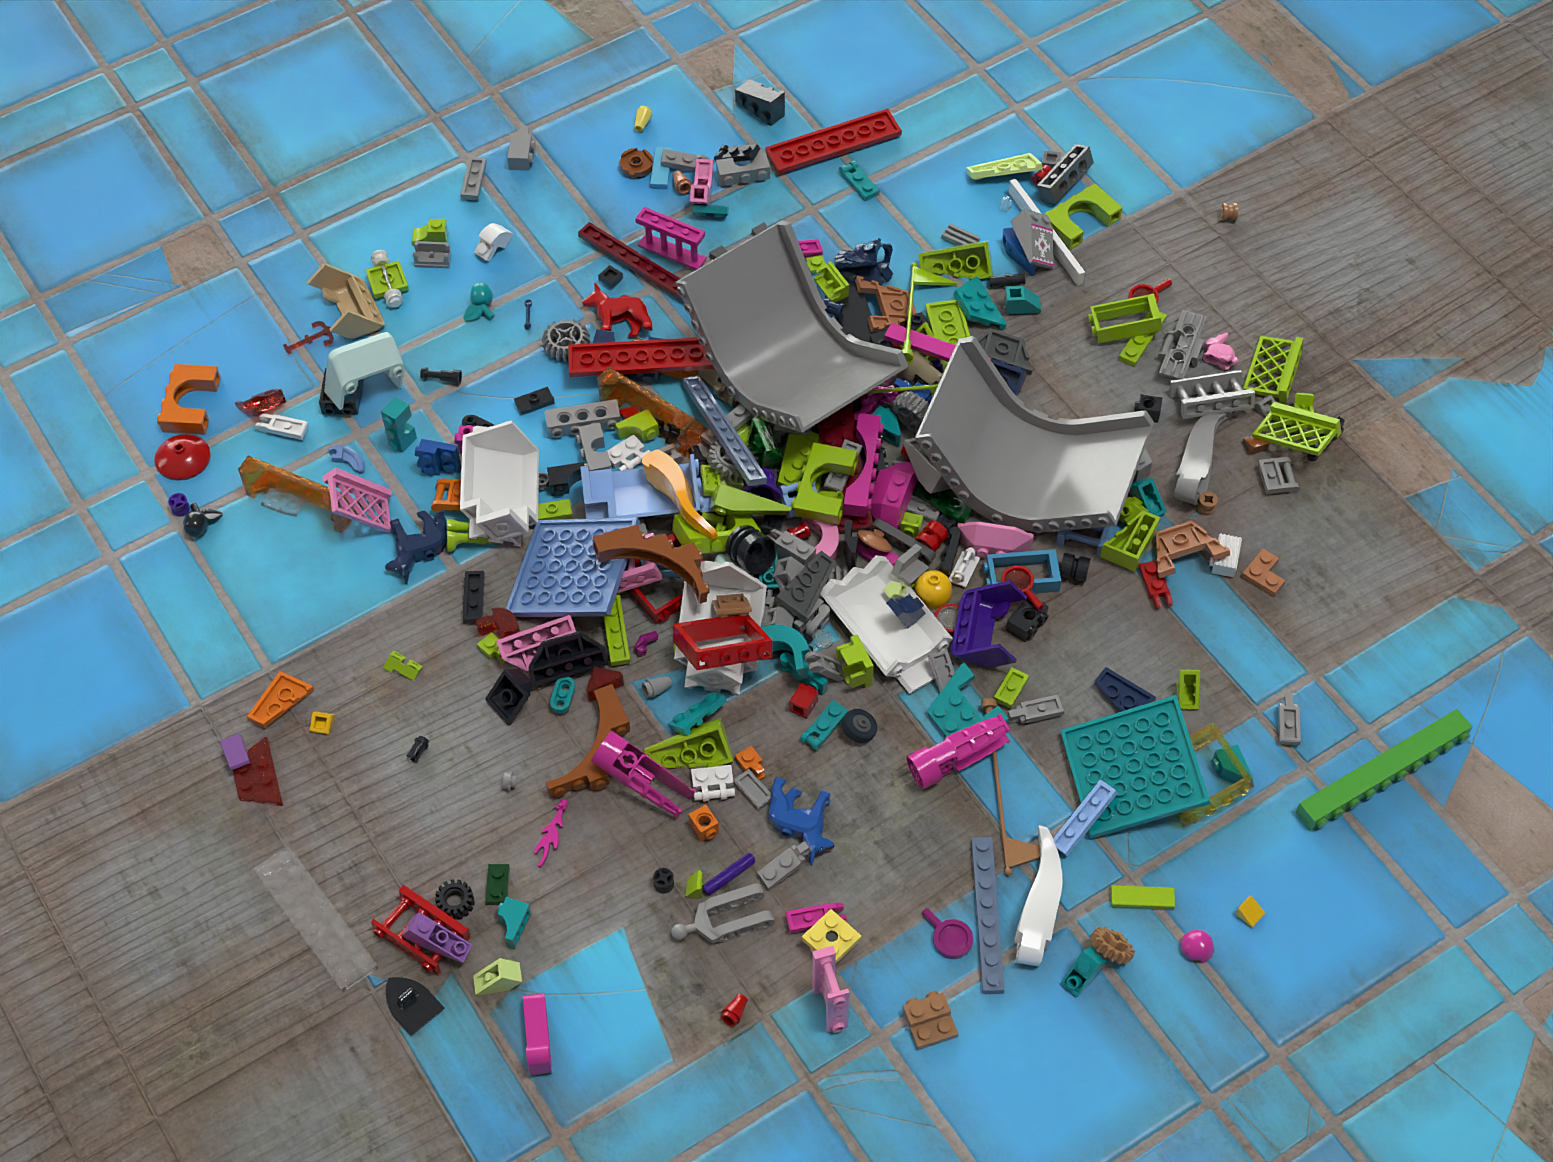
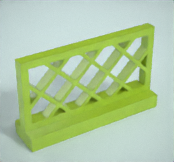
M1260 336L1243 390L1253 389L1256 395H1272L1275 398H1279L1280 403H1287L1303 352V338L1296 337L1295 341ZM1263 343L1272 344V346L1267 349H1265L1262 345ZM1289 346L1290 349L1283 352L1280 347ZM1277 350V352L1279 353L1278 355L1272 357L1269 354L1270 352ZM1263 355L1268 358L1263 362H1260L1258 359ZM1281 358H1283L1286 361L1281 365H1278V363L1276 362V360H1279ZM1270 363H1272L1275 366L1270 370H1267L1265 368V366ZM1261 368L1264 373L1256 376L1254 371ZM1279 371L1281 373V376L1274 378L1271 375ZM1268 376L1271 381L1263 384L1260 379ZM1257 382L1260 386L1253 388L1249 387V384ZM1274 384L1277 387V391L1268 390L1267 387Z
M1273 402L1270 406V413L1252 433L1255 439L1319 456L1334 437L1338 438L1341 435L1340 419ZM1271 420L1278 421L1270 424ZM1289 424V425H1292L1293 427L1286 428V425ZM1283 426L1282 430L1273 431L1274 428ZM1303 429H1307V430H1311V431H1308V432H1304V433H1303L1302 430H1303ZM1270 430L1271 433L1262 434L1261 432ZM1295 431L1300 432V434H1296L1293 436H1290L1289 434ZM1322 433V434H1325L1326 436L1319 437V434ZM1284 434L1287 435V437L1282 439L1276 438L1277 436H1281ZM1316 436L1315 439L1306 440V437ZM1299 439H1303V441H1304V442H1300V443H1294V442H1293V441L1299 440ZM1320 444L1317 449L1309 447L1310 445Z

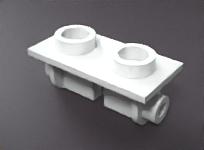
M968 548L965 552L962 551L949 577L952 583L966 588L980 560V557L976 556L973 548Z

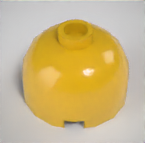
M930 570L918 577L914 586V592L928 609H938L951 600L952 583L944 573Z

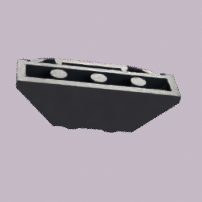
M581 631L542 641L528 669L532 685L536 686L609 665L604 645Z

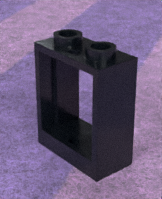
M325 368L319 399L322 414L358 415L364 379L358 380L353 401H344L343 409L339 410L333 401H329L328 395L324 392L327 369Z

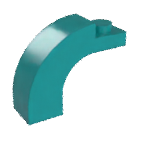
M775 624L761 627L772 639V652L779 650L792 652L800 678H809L810 662L806 660L805 655L811 652V649L802 634L786 625Z

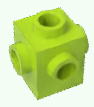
M1127 497L1119 520L1127 524L1142 510L1149 512V510L1141 505L1142 501L1138 498Z

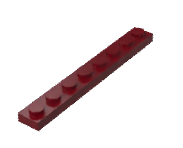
M590 222L578 231V237L684 302L677 292L678 287L675 283L680 280L679 277Z

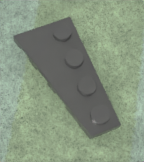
M821 550L776 595L774 600L801 620H807L836 561Z

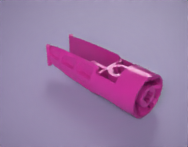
M998 714L997 717L984 720L945 737V741L929 749L923 747L907 755L908 767L919 787L925 789L942 781L943 775L955 769L958 771L994 752L1005 743L1008 744L1010 741L1006 733L1011 729L1002 715Z
M614 731L608 734L591 759L593 764L626 787L631 788L640 794L641 797L648 799L659 808L674 815L675 820L681 814L682 809L649 785L655 777L688 799H692L696 792V788L690 789L679 778L666 770L664 766L658 764L649 755Z

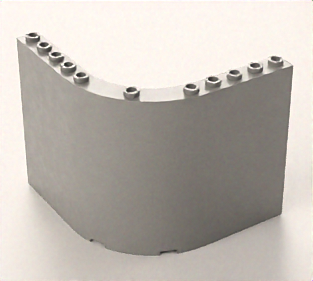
M779 221L675 282L678 287L677 292L685 303L684 309L691 317V325L699 336L698 341L704 347L706 359L713 365L727 387L730 396L735 397L754 417L798 432H804L909 367L902 350L865 342L851 334L846 335L842 332L843 327L836 319L828 316L825 311L827 307L818 292L790 222Z
M975 337L960 338L915 436L916 441L957 497L993 523L1016 527L1024 531L1041 533L1116 526L1154 425L1148 412L1137 411L1083 419H1050L1047 414L1035 409L1031 411L1023 406L1024 402L1012 392Z

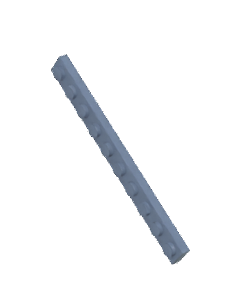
M700 376L683 378L682 385L748 486L766 484V475Z

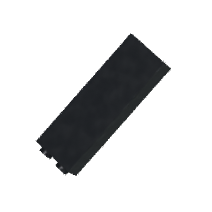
M848 282L849 296L835 302L844 304L841 317L837 319L836 316L831 315V318L834 317L843 327L842 332L846 335L851 334L859 340L871 343L870 334L877 332H871L867 321L869 316L872 315L864 293L858 292L856 283Z

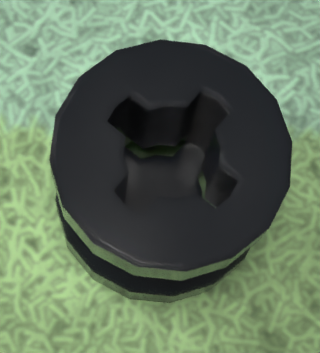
M941 514L936 521L947 529L949 537L950 529L956 526V521L948 519L945 514Z
M659 868L653 874L655 890L663 894L672 891L674 888L673 872L668 868Z

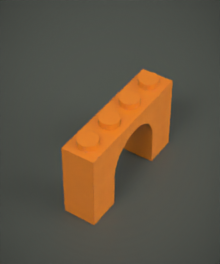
M174 364L173 371H170L169 385H166L165 399L161 402L162 410L157 416V423L160 425L162 432L206 435L209 424L206 409L184 408L179 406L178 402L182 396L192 391L217 392L221 379L218 367Z

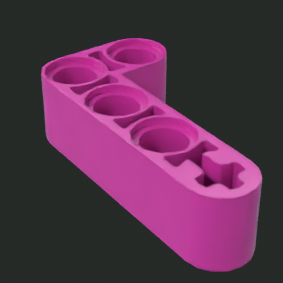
M545 993L523 995L527 1039L526 1055L530 1075L552 1073Z

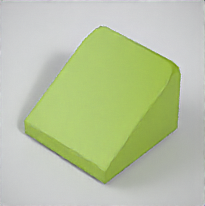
M698 870L687 879L685 895L687 898L702 897L703 874L701 870Z

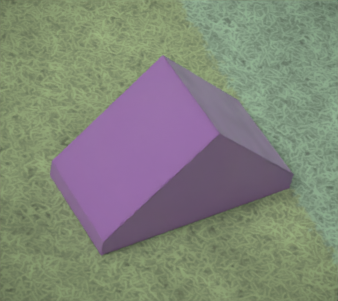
M237 734L220 741L231 770L250 763L242 735Z

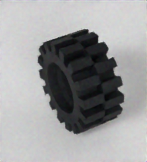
M454 879L450 880L451 884H448L446 881L444 882V887L441 885L438 887L439 891H436L435 902L437 908L455 920L457 916L461 920L463 919V914L467 917L469 915L468 911L472 912V905L475 903L471 887L465 881L462 884V881L458 879L457 883H455ZM453 894H460L463 897L462 902L455 906L449 905L447 899Z

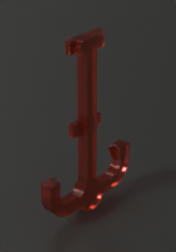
M316 321L312 323V327L321 326L323 328L322 331L310 337L305 335V339L290 346L284 344L283 347L290 354L292 353L291 350L306 343L310 344L313 340L324 335L329 337V340L323 341L324 345L328 346L334 341L330 331L331 327L326 326L322 321Z

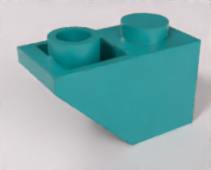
M1024 286L1005 287L1004 304L1006 314L1041 313L1040 297Z
M1093 946L1083 950L1061 984L1078 997L1099 975L1108 960L1103 958L1102 954L1097 952Z

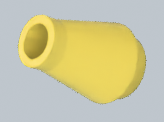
M640 106L636 110L634 125L636 131L643 132L651 119L652 110L649 107Z

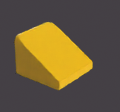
M313 712L309 731L330 734L335 714Z
M1251 895L1239 906L1236 912V916L1251 928L1265 915L1264 910Z

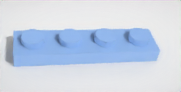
M1102 780L1096 784L1053 838L1058 851L1065 856L1071 853L1118 794L1114 788Z

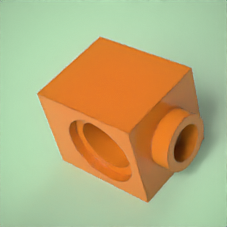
M707 805L688 814L689 824L701 842L706 839L710 840L719 833V823ZM703 823L709 824L708 826H701Z

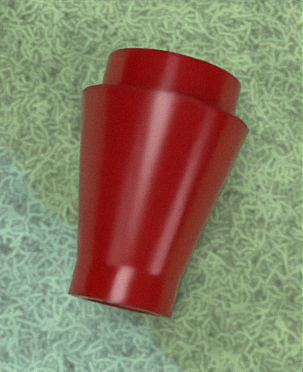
M737 994L721 1011V1020L726 1025L732 1027L739 1024L748 999L742 994Z

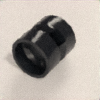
M1064 553L1060 576L1067 579L1074 577L1076 581L1086 582L1091 558L1083 556L1076 558L1073 554Z

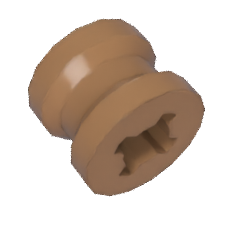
M1237 203L1232 205L1222 204V220H1237Z
M1203 492L1200 495L1197 509L1201 514L1212 515L1215 512L1218 503L1216 494L1213 492Z

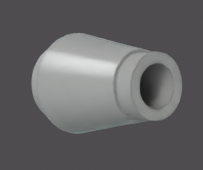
M669 676L646 679L641 685L645 697L654 698L672 687V681Z

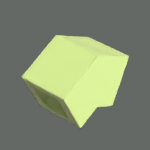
M891 581L883 591L890 599H897L899 596L905 597L907 585Z

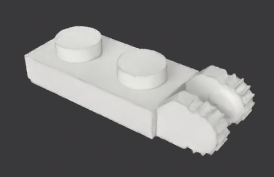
M261 414L259 417L261 422L255 425V428L260 432H268L303 440L309 428L307 421L275 414Z

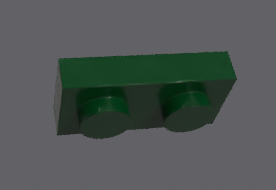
M488 864L486 905H500L508 897L509 864Z

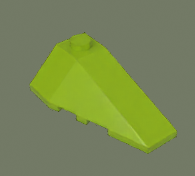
M989 240L918 253L920 268L931 273L970 279L979 277V279L989 278V276L993 277Z
M721 483L711 494L710 509L715 510V513L719 515H786L792 508Z
M721 718L690 729L691 733L688 736L678 734L644 749L651 759L665 768L715 767L734 761Z

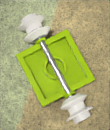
M376 250L371 255L374 267L365 269L374 298L384 297L388 307L396 308L403 303L401 292L409 290L400 261L390 263L386 251Z

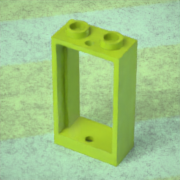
M1154 294L1090 306L1091 314H1088L1090 325L1093 324L1091 327L1093 337H1097L1098 344L1162 331L1161 316ZM1149 311L1151 317L1100 328L1098 323L1101 320Z

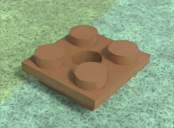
M743 593L716 595V600H712V605L718 617H728L734 613H737L739 616L749 615V612H752L750 603Z

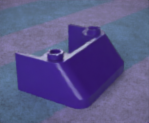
M1011 580L969 589L964 592L959 604L951 648L952 654L960 660L988 668L1016 663L1017 659L1001 644L991 645L995 619L1001 618L1008 613L1010 603L1027 600V596Z

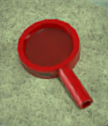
M1167 279L1155 287L1147 284H1138L1130 289L1128 299L1154 294L1156 303H1158V293L1171 286L1172 281Z
M1011 566L1003 572L1001 582L1011 580L1027 596L1037 610H1041L1044 607L1042 602L1032 592L1034 576L1029 569L1023 566Z

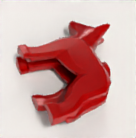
M594 282L595 291L582 301L584 306L597 309L599 320L603 325L601 330L612 331L613 323L627 320L631 326V332L628 334L629 339H636L638 337L641 325L643 329L653 331L652 320L648 315L647 308L638 297L622 295L617 298H609L600 290L597 283Z

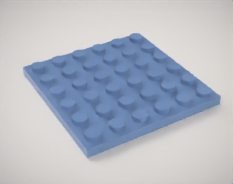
M638 517L538 520L504 612L506 616H609L628 558L612 559L599 563L592 547L593 536L636 524L639 528L640 521Z

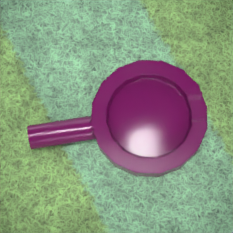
M928 908L922 911L921 914L936 928L933 943L940 955L949 959H959L969 953L973 944V933L967 924L956 919L941 922Z

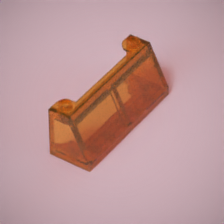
M610 367L597 378L600 402L617 399L619 408L625 402L631 406L637 405L639 411L642 412L648 409L654 418L664 421V426L668 427L667 424L670 423L679 428L680 435L677 437V443L680 444L678 451L685 457L689 455L688 449L691 447L693 450L692 446L698 445L702 441L701 435L708 430L694 417Z
M249 455L238 468L247 496L255 498L259 492H264V494L268 495L271 489L274 488L332 512L330 491L327 486ZM343 495L342 497L344 498V500H345V501L347 502V504L349 505V504H350L349 501H348V500L346 499V497ZM338 501V507L344 510V508ZM351 506L350 508L353 510L355 514H357L355 509ZM332 513L330 516L331 520L335 522L334 530L342 534L352 521L335 513Z

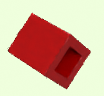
M800 683L789 701V711L807 719L818 702V691L810 685L806 686Z

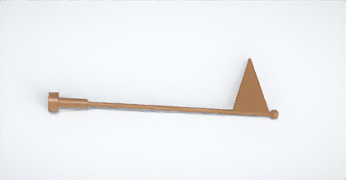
M986 698L981 701V710L986 714L997 707V702L993 698ZM995 750L992 754L1006 866L1004 874L1010 876L1012 875V867L1040 859V845L1006 838L997 753Z

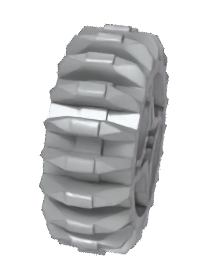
M568 318L566 321L560 319L558 323L553 321V324L548 325L547 330H544L542 335V346L545 353L550 355L551 359L556 358L558 362L561 359L564 362L569 360L568 345L590 343V334L586 326L582 325L581 322L576 323L575 319L569 321Z
M905 391L895 398L892 410L903 426H906L913 433H917L929 404L928 401H925L917 393Z

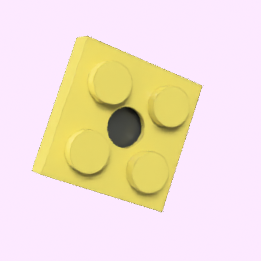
M832 909L802 936V941L810 947L811 952L834 946L836 963L862 939V936Z

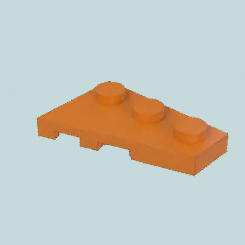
M279 671L247 715L248 721L266 728L314 691L313 686Z

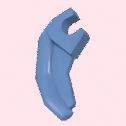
M335 445L328 448L333 462H347L356 472H364L365 462L358 452L346 445Z

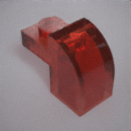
M492 608L493 615L475 620L479 637L498 631L502 639L520 632L514 614L505 608Z

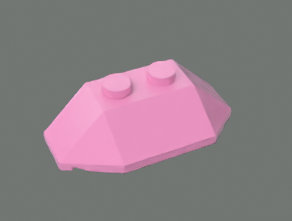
M983 522L958 524V528L961 530L960 542L966 549L973 548L976 556L980 558H987L988 554L1026 552L1032 548L1034 534L1027 533L1016 527Z
M567 615L499 639L496 643L503 660L525 671H529L528 667L542 641L574 633L576 630L571 616Z

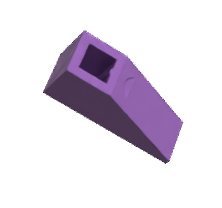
M420 912L411 918L402 934L403 937L418 946L460 963L464 962L473 945Z

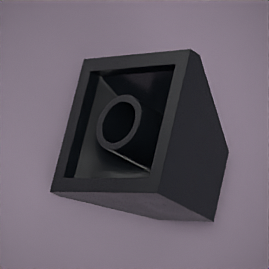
M519 668L504 669L485 700L508 725H511L531 695V681Z

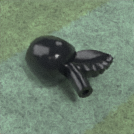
M192 503L190 505L192 511L187 513L183 520L184 530L189 536L198 537L205 532L208 523L219 520L223 513L213 509H203L200 511L197 503Z

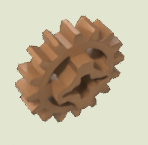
M1099 926L1095 928L1090 936V941L1093 942L1092 946L1097 948V952L1102 953L1101 956L1103 958L1110 959L1111 962L1115 960L1118 964L1124 963L1126 965L1135 955V950L1132 949L1133 945L1128 943V939L1123 938L1124 935L1118 931L1115 932L1113 929L1110 931L1107 927L1101 928Z

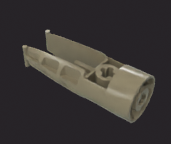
M914 352L913 362L908 365L909 367L896 375L897 379L908 381L912 386L917 382L922 385H938L943 373L935 369L933 364L920 353Z

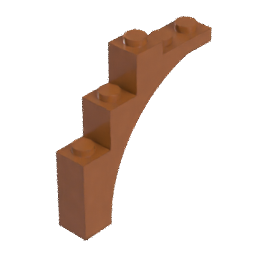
M637 524L593 536L592 547L599 563L622 558L655 562L683 578L693 588L699 604L707 602L710 590L707 582L704 583L702 579L703 574L700 568L703 555L701 550L697 549L695 543L674 548L672 540H668L666 533L645 539L644 532L639 530Z
M613 684L594 690L595 701L600 712L599 729L594 744L586 757L565 776L546 782L550 799L561 797L573 790H580L586 785H589L591 791L601 790L610 785L609 774L593 764L591 759L611 731H614L621 737L630 732L629 720Z

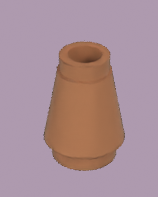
M675 171L672 176L676 191L681 194L688 193L691 190V181L681 171Z

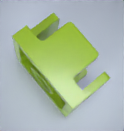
M858 634L851 636L849 643L836 647L837 660L844 659L847 665L842 667L845 675L844 681L851 688L862 684L865 688L873 686L874 665Z

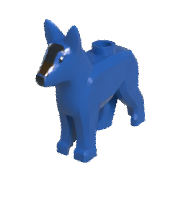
M775 777L771 789L769 820L773 828L780 831L782 836L801 838L803 842L805 841L810 846L812 851L809 853V861L813 865L816 855L834 848L832 841L821 836L824 827L823 812L826 806L830 804V793L820 791L812 809H794V801L797 797L801 796L802 792L791 788L789 792L784 794L782 787L785 785L786 780Z

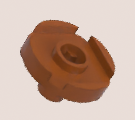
M637 148L628 149L622 153L619 160L620 170L629 176L630 179L635 180L652 172L653 157L645 149L643 151L637 150Z

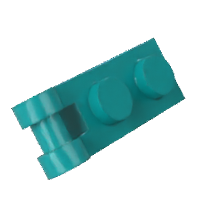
M855 160L849 162L847 166L839 167L841 175L865 202L880 195V190L859 168Z
M788 652L780 655L781 671L790 672L798 681H803L807 685L814 687L822 696L828 690L827 679L817 672L813 673L808 670L809 678L801 679L796 670L794 656Z
M832 700L813 724L803 732L800 741L805 744L809 743L811 748L816 751L819 750L841 724L849 710Z

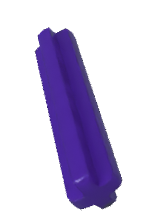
M747 853L702 886L705 894L708 896L713 894L756 862L754 856L751 853Z

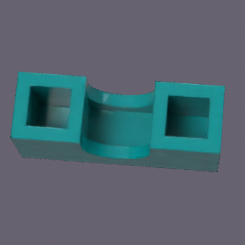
M394 397L381 410V415L389 446L403 453L417 439L415 427L406 423L412 416L410 405Z

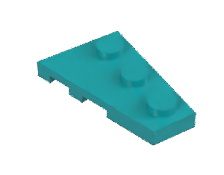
M717 692L707 694L704 700L689 706V710L674 716L673 720L668 723L670 729L688 736L691 733L690 728L692 726H699L703 723L702 718L704 716L712 715L727 702L724 695Z

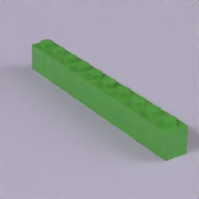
M1456 709L1299 803L1296 814L1311 831L1317 827L1320 829L1333 817L1335 819L1339 818L1348 808L1354 809L1363 799L1366 798L1368 800L1372 798L1378 790L1387 789L1393 781L1397 779L1398 781L1402 780L1411 770L1417 771L1426 761L1429 760L1431 762L1441 752L1450 751L1456 743L1465 742L1470 737L1469 733L1473 726Z

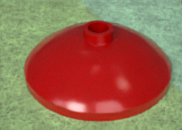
M180 434L167 439L158 447L154 461L157 470L164 477L177 481L188 480L196 477L206 469L210 462L211 452L206 441L199 436Z

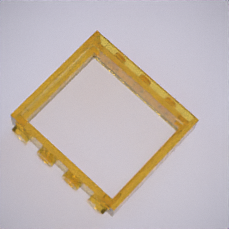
M1214 722L1190 735L1194 751L1217 739L1243 779L1209 798L1211 804L1175 814L1183 828L1191 823L1195 824L1199 818L1205 815L1213 814L1220 806L1229 805L1234 801V798L1246 795L1247 791L1254 788L1253 779Z

